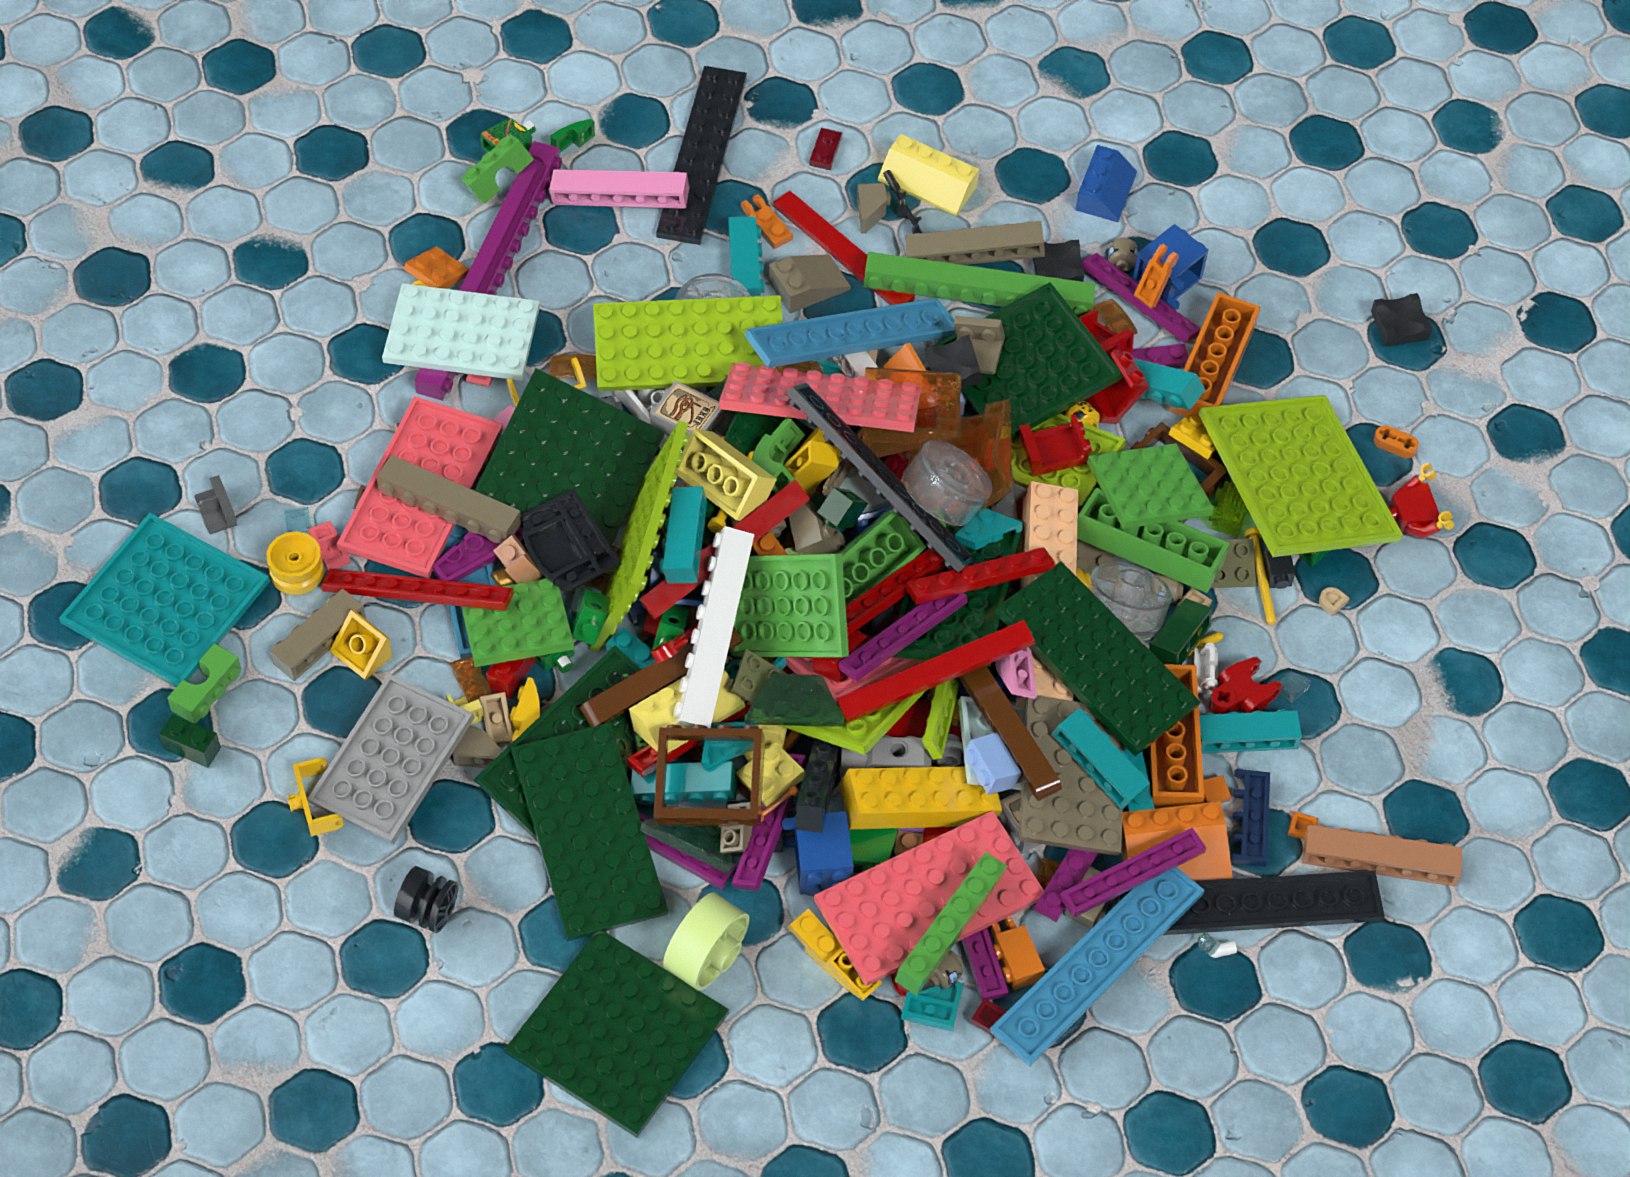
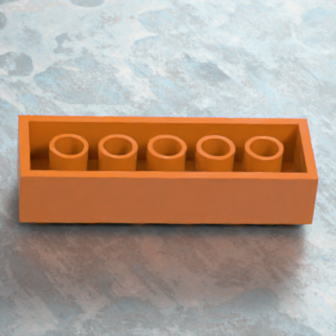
M1220 292L1216 293L1183 370L1197 374L1205 391L1190 410L1177 409L1170 405L1169 411L1185 417L1190 414L1200 418L1198 414L1202 407L1223 405L1257 324L1261 306Z
M1164 664L1198 698L1196 665ZM1198 706L1146 748L1148 781L1150 782L1149 786L1154 809L1202 804L1204 801Z

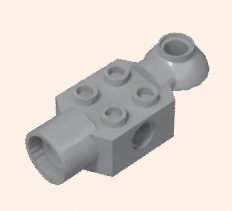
M948 734L943 758L933 760L928 750H925L922 738L915 736L896 738L884 735L866 755L842 747L841 778L845 776L848 769L931 767V763L942 767H956L965 763L963 744L958 736Z

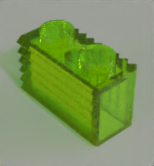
M1225 481L1223 489H1217L1214 502H1217L1218 505L1217 508L1213 507L1212 516H1209L1208 520L1212 521L1211 530L1239 537L1247 507L1235 484Z

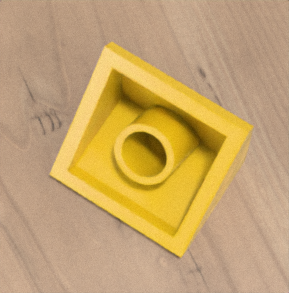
M350 610L329 650L363 679H368L392 657L389 637L355 610Z

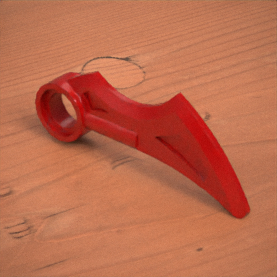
M699 621L694 622L689 629L673 640L653 649L651 654L656 663L665 661L679 652L678 649L691 639L694 628H698Z

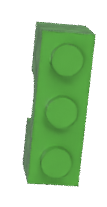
M509 134L507 137L502 138L493 150L484 154L482 159L474 167L469 168L460 179L473 196L485 204L501 190L495 181L499 169L507 166L513 172L519 174L534 159L520 140Z
M215 643L199 660L202 674L208 677V679L198 685L182 680L167 698L171 711L194 724L208 714L211 705L224 695L228 685L232 681L237 680L242 670L239 658Z

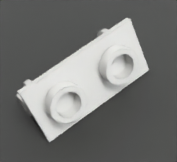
M1206 643L1203 649L1194 648V665L1197 668L1198 692L1211 695L1212 691L1218 687V652L1214 643Z

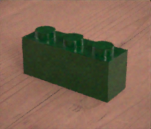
M1185 598L1180 606L1174 608L1170 619L1164 621L1157 636L1151 638L1149 650L1163 664L1182 665L1210 628L1212 608Z

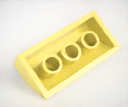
M900 134L887 154L878 181L888 185L883 173L886 170H891L901 189L906 190L907 194L957 216L977 188L979 169Z
M699 429L692 430L687 444L682 451V454H684L679 468L676 467L674 472L692 487L703 486L706 498L738 521L767 501L777 480L714 432Z
M724 670L712 723H719L745 708V703L741 700V696L729 693V689L726 688L731 679ZM682 678L629 708L634 731L657 752L659 728H667V725L676 724L677 717L674 716V709L676 703L681 702L682 692H679ZM668 740V753L688 741Z

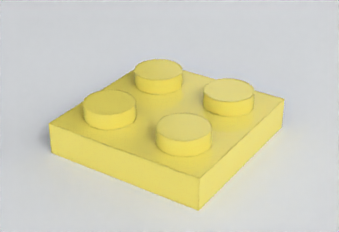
M776 742L764 751L762 803L766 807H769L787 793L790 787L796 786L805 776L804 769ZM753 760L736 772L738 779L750 791Z

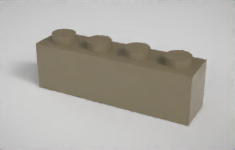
M341 589L337 594L331 595L320 609L314 610L305 622L297 625L290 635L274 645L270 651L273 664L295 681L330 650L350 610H355L366 619L364 605L344 589Z

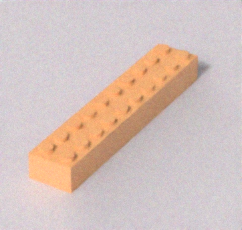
M1031 481L1026 490L1027 494L1023 497L1022 520L1024 527L1021 553L1044 547L1055 561L1054 566L1062 561L1076 575L1078 490ZM1045 572L1020 578V590ZM1031 651L1037 695L1073 701V693ZM1016 695V708L1025 709L1026 697Z

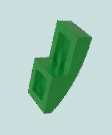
M582 120L561 128L550 135V145L558 147L560 153L571 144H575L580 148L595 136L594 120Z

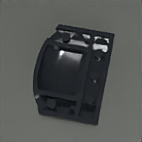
M575 489L522 514V521H524L523 539L532 561L549 581L565 591L571 592L621 565Z

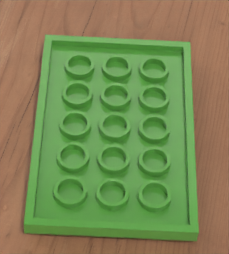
M842 553L749 556L734 627L743 642L731 650V657H743L745 649L759 657L849 656Z

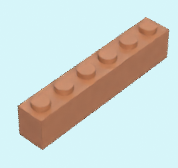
M1321 824L1308 825L1305 832L1302 864L1349 871L1375 870L1376 875L1456 887L1461 876L1462 847H1455L1448 843H1429L1426 840H1408L1400 836H1381L1374 832L1361 833L1348 828H1328Z

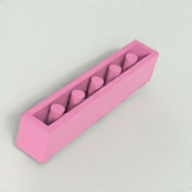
M553 169L549 191L553 205L686 208L689 183L687 173Z

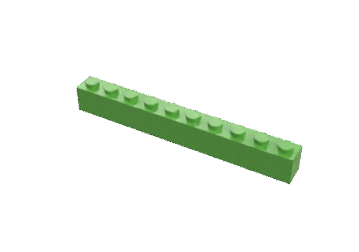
M868 252L863 287L1005 307L1051 282L1074 313L1080 317L1093 310L1096 284Z

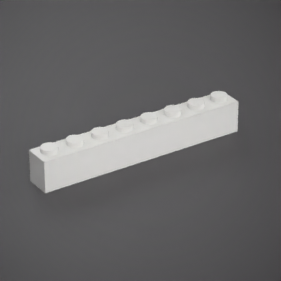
M726 526L720 533L717 532L715 534L713 547L716 550L714 557L711 556L708 562L707 571H710L709 580H705L702 588V595H705L703 605H699L696 614L699 624L697 629L694 628L690 642L694 646L692 653H688L685 662L688 672L687 676L682 678L679 692H682L681 702L676 703L674 709V716L677 717L675 725L692 728L693 725L711 727L754 534Z

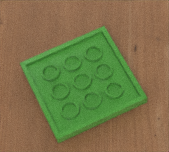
M1176 443L1091 455L1088 457L1087 464L1123 529L1212 516L1214 508Z
M547 578L529 583L503 586L512 587L514 592L506 611L461 606L474 667L574 650V642L559 586Z

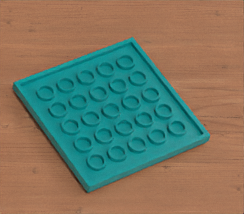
M149 513L59 617V621L64 626L177 687L182 680L188 682L200 668L199 660L214 643L219 645L269 584L270 579L269 576L158 516Z

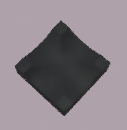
M1070 240L1064 243L1044 242L1045 257L1033 258L1035 275L1084 281L1079 240Z
M1418 293L1393 300H1374L1371 313L1385 347L1429 340L1432 326L1425 317Z
M969 334L946 345L924 348L933 382L940 395L983 382Z

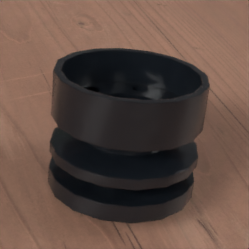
M415 866L408 872L399 889L394 905V916L411 924L419 918V926L426 929L428 927L431 932L437 934L446 925L453 912L458 896L459 884L451 879L447 881L443 876H439L434 881V874L432 872Z

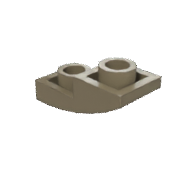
M750 802L730 804L728 809H750ZM736 825L721 827L720 853L745 851L753 826Z

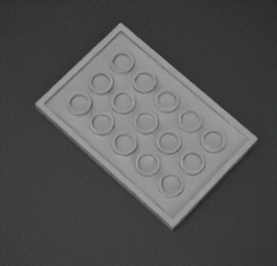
M388 674L307 800L310 804L331 814L342 815L343 820L394 845L475 716L473 713Z

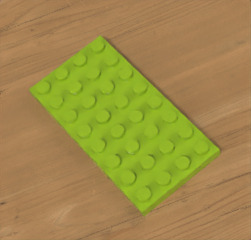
M781 295L593 303L598 392L666 389L667 387L670 388L675 380L688 387L725 386L732 363L746 362L750 366L759 367L765 365L745 337V333L749 328L783 323ZM783 365V366H778V367H774V368H775V369H785V368H787V366H786V365Z

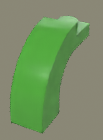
M787 417L772 435L765 434L762 437L752 457L754 463L777 479L770 493L773 496L793 480H796L783 465L787 456L805 436L793 420Z

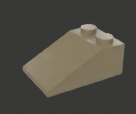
M830 255L789 256L769 264V282L777 295H781V301L790 314L851 290V286Z
M811 499L789 515L796 551L800 554H836L844 548L845 538L836 527L832 528L822 521L824 517L817 513L819 508Z

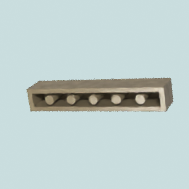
M1042 221L905 235L906 254L910 258L969 265L1045 257Z
M391 455L377 475L378 490L383 494L401 499L407 505L417 506L428 514L440 516L451 524L465 527L471 533H478L488 537L494 543H503L511 535H514L521 525L520 510Z

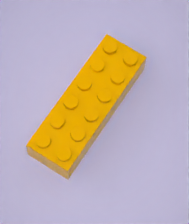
M965 767L848 769L839 784L844 808L847 812L849 829L959 827L991 811H994L997 817L1002 812L998 792L987 795L983 786L967 784Z

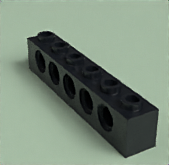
M817 738L814 739L797 802L796 830L822 833L842 758V747Z

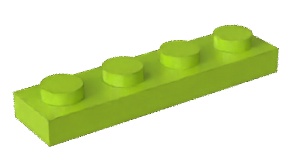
M956 678L937 685L934 698L931 701L932 707L927 718V728L925 735H923L922 743L933 760L943 758L960 686Z

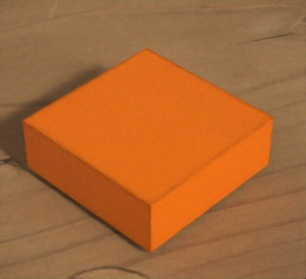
M1223 775L1203 779L1205 803L1220 801L1224 803L1231 800V795Z
M1294 811L1288 835L1304 840L1307 826L1317 824L1319 818Z

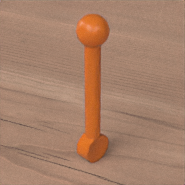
M790 787L788 793L761 812V822L764 820L765 815L789 797L798 795V787Z

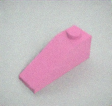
M1028 647L995 661L996 670L1011 694L1032 699L1037 697L1032 653Z

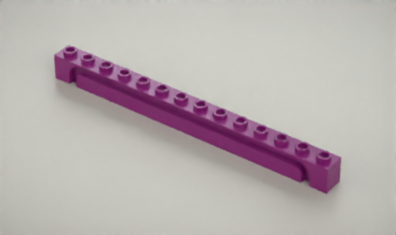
M536 141L533 142L529 153L534 160L517 174L459 291L497 295L498 288H501L504 284L506 271H510L512 268L515 253L518 254L520 252L523 237H527L531 221L537 217L540 203L543 204L545 201L546 190L550 187L553 169L560 170L562 158H560L558 147ZM420 368L414 379L416 393L443 401L446 393H450L452 390L455 375H459V373Z

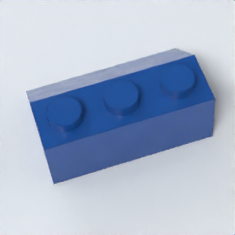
M1100 145L1096 146L1078 192L1076 211L1119 222L1137 170L1118 150Z

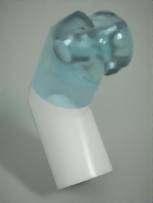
M1202 933L1198 937L1199 947L1212 958L1237 953L1234 941L1220 943L1208 933Z

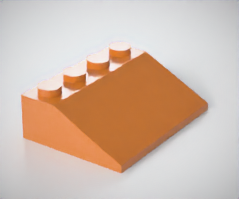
M1221 801L1123 812L1121 850L1124 861L1193 828L1207 847L1206 851L1177 866V868L1194 882L1233 879L1227 828Z

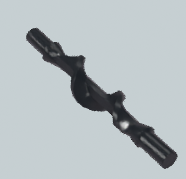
M886 170L883 175L890 186L889 189L896 194L900 201L897 207L898 215L902 218L910 219L913 225L912 234H921L922 231L918 222L922 217L912 214L905 201L907 191L901 189L892 171Z

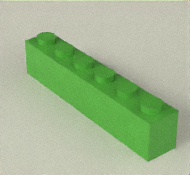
M985 851L900 966L895 982L917 996L1000 883L1007 865Z

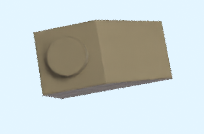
M885 183L858 184L857 204L861 234L868 232L886 215V206H890V192H886Z
M469 726L453 751L455 766L486 768L503 751L483 729Z

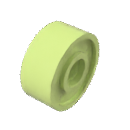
M717 893L707 894L690 910L673 935L664 956V968L696 990H704L721 973L727 971L736 960L742 947L741 942L749 925V915Z

